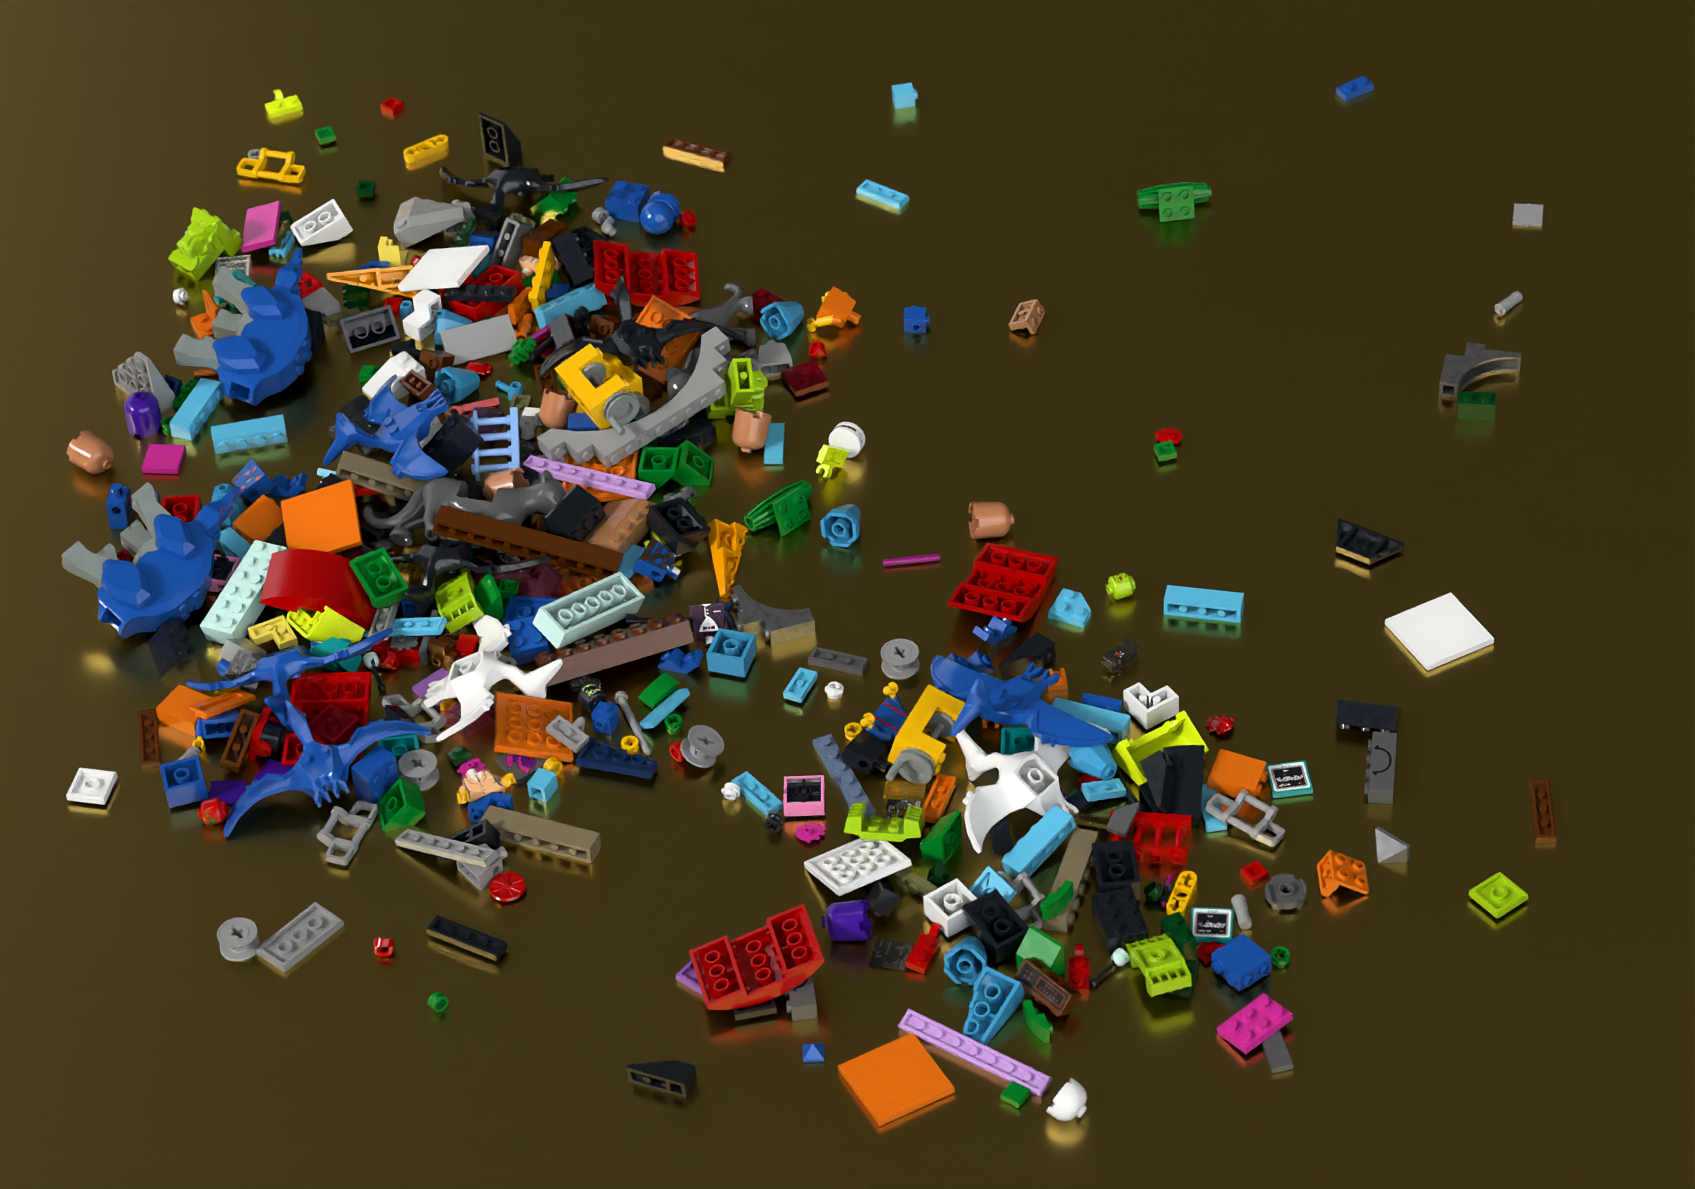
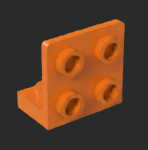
M527 287L519 296L514 298L512 303L509 302L492 317L509 314L511 324L517 325L522 320L523 314L531 311V302L528 300V295L532 288Z
M204 290L202 292L206 313L191 317L190 321L201 340L204 339L205 335L216 339L214 338L211 325L217 317L220 307L218 304L215 305L213 296Z
M1329 850L1317 864L1321 895L1329 897L1333 891L1337 890L1339 885L1365 895L1369 892L1364 862Z

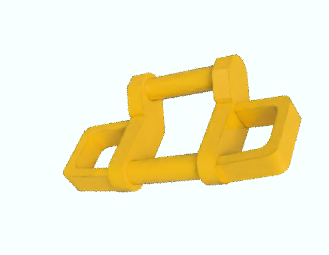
M261 148L259 160L242 158L236 168L238 175L255 179L259 177L279 180V182L290 183L301 182L306 174L305 166L294 165L295 152L268 150V148ZM268 157L286 159V163L280 173L263 171ZM247 165L254 166L252 170L243 169ZM292 171L299 172L298 175H290Z

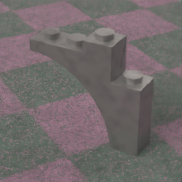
M1467 342L1464 356L1446 354L1439 383V396L1457 398L1458 391H1461L1472 380L1483 375L1504 371L1520 372L1521 353L1486 349V344Z
M741 585L733 586L734 594L731 595L733 605H737L738 621H735L737 631L756 634V636L764 634L765 639H769L771 646L816 634L815 620L809 608L786 610L769 607L752 599L743 590Z

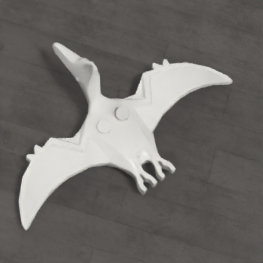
M489 615L480 616L475 621H472L471 623L479 636V652L455 661L447 677L428 684L430 688L427 689V694L425 695L427 699L424 700L427 708L434 706L443 699L458 698L461 703V718L459 722L437 736L436 740L440 741L475 721L485 711L490 710L489 707L494 703L493 699L495 697L489 690L502 679H509L525 696L545 699L547 695L546 684L559 671L563 660L558 659L532 672L524 673L516 666L501 662L497 657V654L509 644L507 637L512 634L510 626L508 624L502 625L498 619Z
M1090 723V724H1092V725H1094V726H1096V727H1098V728H1100V729H1102V730H1104V731L1110 733V731H1109L1107 728H1104V727H1101V726H1099V725ZM964 729L956 735L966 758L965 766L970 781L976 780L980 775L994 768L999 770V779L996 784L977 787L974 793L969 790L966 794L967 797L962 801L966 805L964 818L967 834L974 850L978 854L982 851L984 838L990 828L1009 813L1028 808L1043 816L1054 805L1072 816L1079 812L1074 805L1069 804L1064 799L1060 791L1059 777L1057 776L1058 769L1070 757V746L1056 744L1054 747H1051V744H1041V739L1034 736L1035 745L1033 751L1012 755L996 752L986 754Z

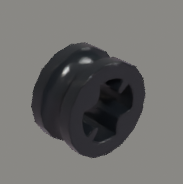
M770 813L764 822V827L769 832L778 833L784 824V819L776 813Z

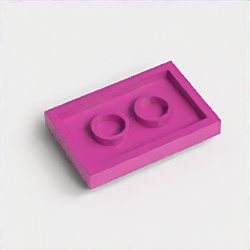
M1263 993L1218 1026L1217 1033L1247 1054L1261 1044L1262 1041L1293 1020V1015L1286 1008Z

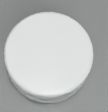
M851 422L839 423L829 436V445L849 451L847 458L855 457L865 444V435L862 429Z

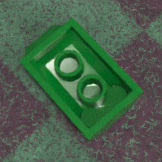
M384 547L349 561V565L369 596L373 607L382 609L405 598L404 592L408 591L409 587Z

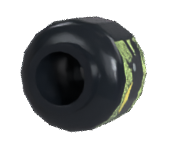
M594 684L581 688L578 694V703L591 713L599 701H607L606 693Z

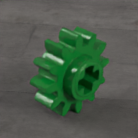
M527 336L525 340L519 339L512 346V353L508 355V359L514 365L519 364L520 361H527L537 345L536 341L531 336Z

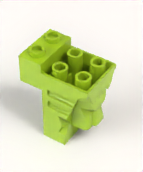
M194 207L191 216L192 223L188 226V230L185 231L183 238L177 242L178 249L172 252L168 260L176 269L199 281L221 253L232 258L240 249L242 239L240 237L241 234L237 230H230L219 217L215 215L212 217L206 210H199Z
M733 358L726 375L721 377L725 381L727 394L706 407L707 419L726 418L727 415H735L737 408H745L747 412L755 414V410L763 412L764 390L768 386L767 377L763 375L762 371H752L751 358Z

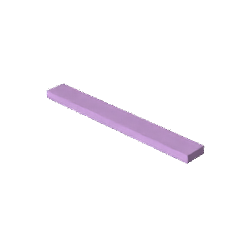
M530 455L523 463V465L538 471L539 475L544 470H548L554 479L647 500L656 490L655 484L558 461L552 462L549 459Z
M908 1009L898 1025L899 1029L909 1034L913 1032L917 1038L1009 1083L1014 1081L1030 1089V1093L1042 1098L1052 1082L1051 1077L911 1009Z

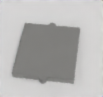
M1514 203L1513 225L1542 227L1543 205Z

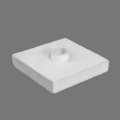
M79 768L66 794L67 800L105 805L118 778L117 772Z

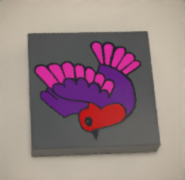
M505 753L496 758V764L506 774L513 773L516 784L519 785L529 780L538 768L543 769L547 759Z

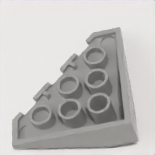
M414 197L401 203L394 221V235L403 247L407 248L465 220V210L462 206H452L448 203H438L434 200Z
M136 352L134 356L129 357L126 362L112 370L115 385L127 394L131 395L140 391L153 394L158 400L161 414L173 407L174 392L152 361L141 352Z

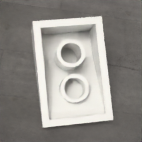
M334 199L290 225L301 246L339 240L353 231Z
M403 351L390 358L364 385L362 391L372 399L382 385L391 376L396 374L398 378L391 385V391L395 398L399 400L410 394L399 381L411 369L426 379L425 368Z

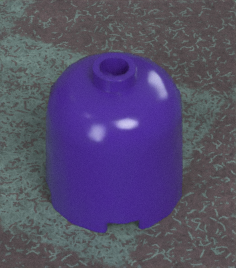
M145 391L131 394L124 403L128 432L131 435H141V438L157 434L158 429L161 427L160 421L162 419L157 398Z
M868 900L832 903L828 906L825 916H822V928L826 929L828 936L834 941H869L868 937H871L872 919H867V910H870Z

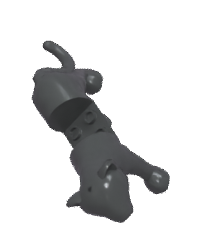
M727 283L724 285V289L734 293L731 299L712 307L699 309L688 316L695 317L696 320L720 325L739 334L742 337L741 340H744L745 344L752 349L738 356L729 355V352L723 357L727 360L728 368L733 358H751L752 371H759L755 328L746 329L738 326H725L728 320L741 310L753 316L752 295L744 297L743 288L735 283ZM701 335L685 357L681 368L669 367L666 371L669 401L686 385L695 370L700 356ZM728 337L729 341L736 340L731 337Z
M548 470L542 472L538 484L520 488H499L492 502L468 498L466 482L442 476L421 484L415 490L407 505L398 514L381 519L373 515L371 508L366 507L363 511V518L369 525L375 528L390 529L394 527L389 534V538L400 546L409 547L414 541V535L411 531L425 527V536L429 540L446 539V536L433 533L434 520L440 505L522 526L530 515H547L567 493L560 482L553 479L552 474ZM470 543L472 548L479 549L481 547L479 545ZM501 551L496 553L497 557L507 564L521 561L520 556Z

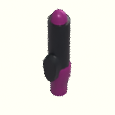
M1167 875L1164 882L1160 905L1163 908L1166 907L1175 886L1172 875Z

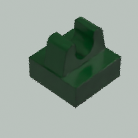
M937 861L928 871L926 880L940 888L949 883L946 880L950 877V873L944 870V863Z

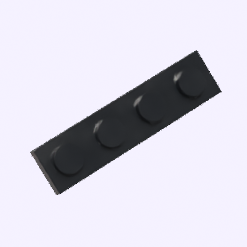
M460 285L456 288H448L444 297L446 301L512 303L517 294L516 286Z
M439 915L426 928L428 935L495 961L508 948L506 941Z

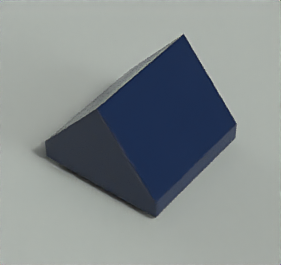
M165 374L164 380L174 392L175 397H177L181 393L182 381Z

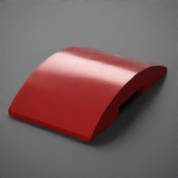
M593 240L595 287L604 294L611 297V288L616 286L620 275H623L626 287L631 293L632 305L645 307L653 295L671 306L684 305L700 299L697 252L662 248L661 254L628 250V244Z
M987 542L974 561V569L964 583L960 582L947 602V606L1026 622L1036 613L1043 602L1053 580L1059 558Z
M291 549L272 553L259 603L296 613L298 607L323 613L325 611L324 607L328 606L370 631L377 608L371 605L369 596L349 565V561H352L351 559L311 549Z
M371 671L301 673V677L293 679L291 703L306 713L308 723L331 703L359 717L361 724L357 728L369 725L372 692ZM293 729L292 732L285 734L282 766H294L303 752V744ZM356 729L351 734H349L340 744L347 743L353 736ZM313 736V739L320 744H328ZM366 749L360 752L350 765H354L362 759Z
M805 904L767 918L766 926L735 939L729 940L726 935L689 951L707 1009H737L771 1000L804 982L824 963L825 960Z

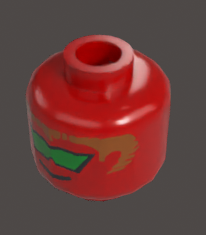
M221 798L202 801L201 808H198L199 819L203 820L206 825L223 823L226 817L229 816L226 801H222Z

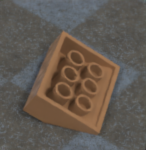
M641 498L609 501L603 507L606 516L582 543L625 554L633 544L637 545L651 529L647 525L649 506L656 503Z

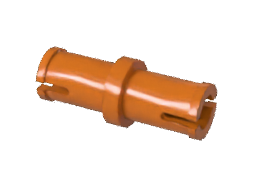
M531 313L523 314L522 320L517 327V341L519 339L525 340L531 332V324L534 319Z

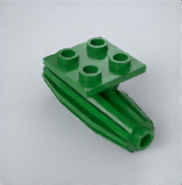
M1180 182L1157 185L1137 191V202L1139 209H1158L1160 222L1195 218L1194 204L1208 201L1212 193L1211 187L1207 186V183Z
M801 480L779 489L760 501L744 515L745 525L753 532L777 522L781 536H785L811 520L807 500L812 496V485L809 482H805V480Z

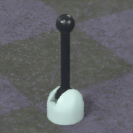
M369 652L364 655L363 662L367 668L373 669L378 682V690L382 692L386 687L382 684L377 671L379 657L377 653Z
M1122 948L1115 950L1111 956L1112 963L1095 979H1091L1089 985L1096 987L1097 982L1114 966H1124L1130 960L1127 952Z

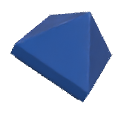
M803 1044V1062H824V1044Z

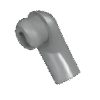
M607 217L601 226L602 232L606 235L609 234L611 237L617 232V229L613 227L614 219L612 217Z

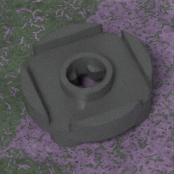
M687 486L682 488L678 494L674 495L672 492L664 495L662 502L679 497L691 502L690 498L694 496L696 499L698 494L696 489Z
M1288 873L1273 876L1271 881L1266 884L1265 897L1274 910L1300 908L1304 905L1307 887L1301 878L1298 880L1294 878V875Z

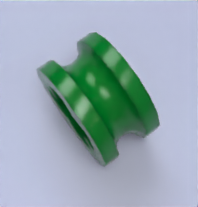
M166 416L161 419V429L164 433H171L169 423L173 416Z
M669 714L664 719L665 729L670 733H677L683 727L682 717L678 714Z
M1283 946L1274 947L1271 951L1272 964L1276 966L1288 964L1289 950Z
M441 991L434 992L428 999V1005L435 1012L443 1011L449 1003L448 997Z

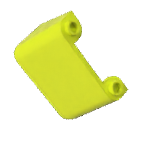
M328 606L324 607L325 611L323 613L298 607L297 613L289 611L286 617L290 625L304 638L312 642H324L334 637L337 639L346 638L352 642L351 644H354L362 639L365 631L363 627L355 624Z
M1184 710L1175 715L1176 720H1171L1170 722L1168 720L1163 726L1135 740L1130 739L1128 741L1125 739L1119 742L1111 753L1117 765L1139 787L1142 784L1148 783L1140 761L1159 750L1163 752L1165 747L1205 745L1204 760L1206 759L1205 755L1209 749Z

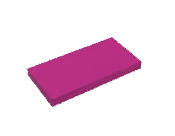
M280 201L247 209L241 244L243 253L276 244L282 207Z

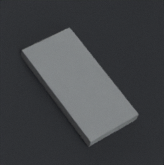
M509 314L439 333L444 351L455 355L453 366L511 351L512 346L517 342Z
M314 902L255 949L256 954L285 973L342 928L344 922Z

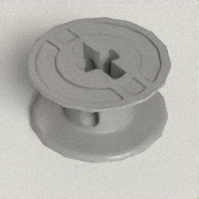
M894 639L885 643L881 648L880 654L883 659L881 668L888 677L906 679L919 671L920 662L917 658L919 649L913 641Z
M695 725L688 731V737L684 738L681 742L680 750L684 758L692 765L708 768L713 766L716 762V756L724 750V742L719 733L711 727Z
M416 749L409 751L398 761V769L401 772L400 778L418 785L420 791L430 789L439 780V771L436 768L437 758L435 754L428 750Z
M244 917L232 918L225 921L218 928L217 939L220 943V952L227 960L244 961L256 954L255 949L260 946V940L257 936V926L252 920Z

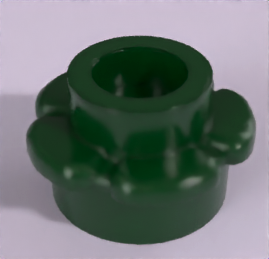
M1157 882L1149 883L1143 891L1146 895L1145 898L1150 901L1158 900L1162 896V885L1157 884Z

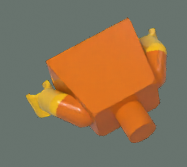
M833 286L830 292H826L825 296L821 297L823 304L816 316V321L814 318H809L806 328L808 332L816 331L817 326L832 325L843 328L847 320L857 325L862 315L853 311L856 301L847 292H842Z

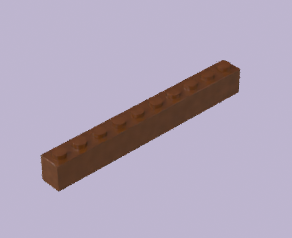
M440 505L434 520V534L527 559L552 556L553 560L546 562V564L602 579L618 573L623 561V553L445 505Z

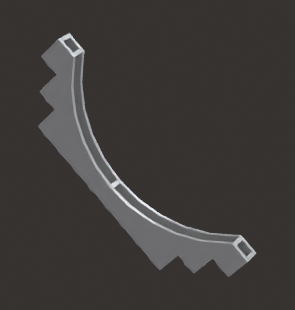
M716 326L701 335L700 356L695 370L686 385L672 400L657 411L640 420L623 425L622 427L625 429L624 435H619L614 428L599 431H569L551 428L537 437L540 450L552 462L568 453L579 465L589 461L594 456L607 469L617 464L625 457L633 454L641 447L662 436L668 430L676 427L684 420L692 417L695 413L727 394L725 381L721 377L728 371L727 360L723 356L731 351L729 338Z

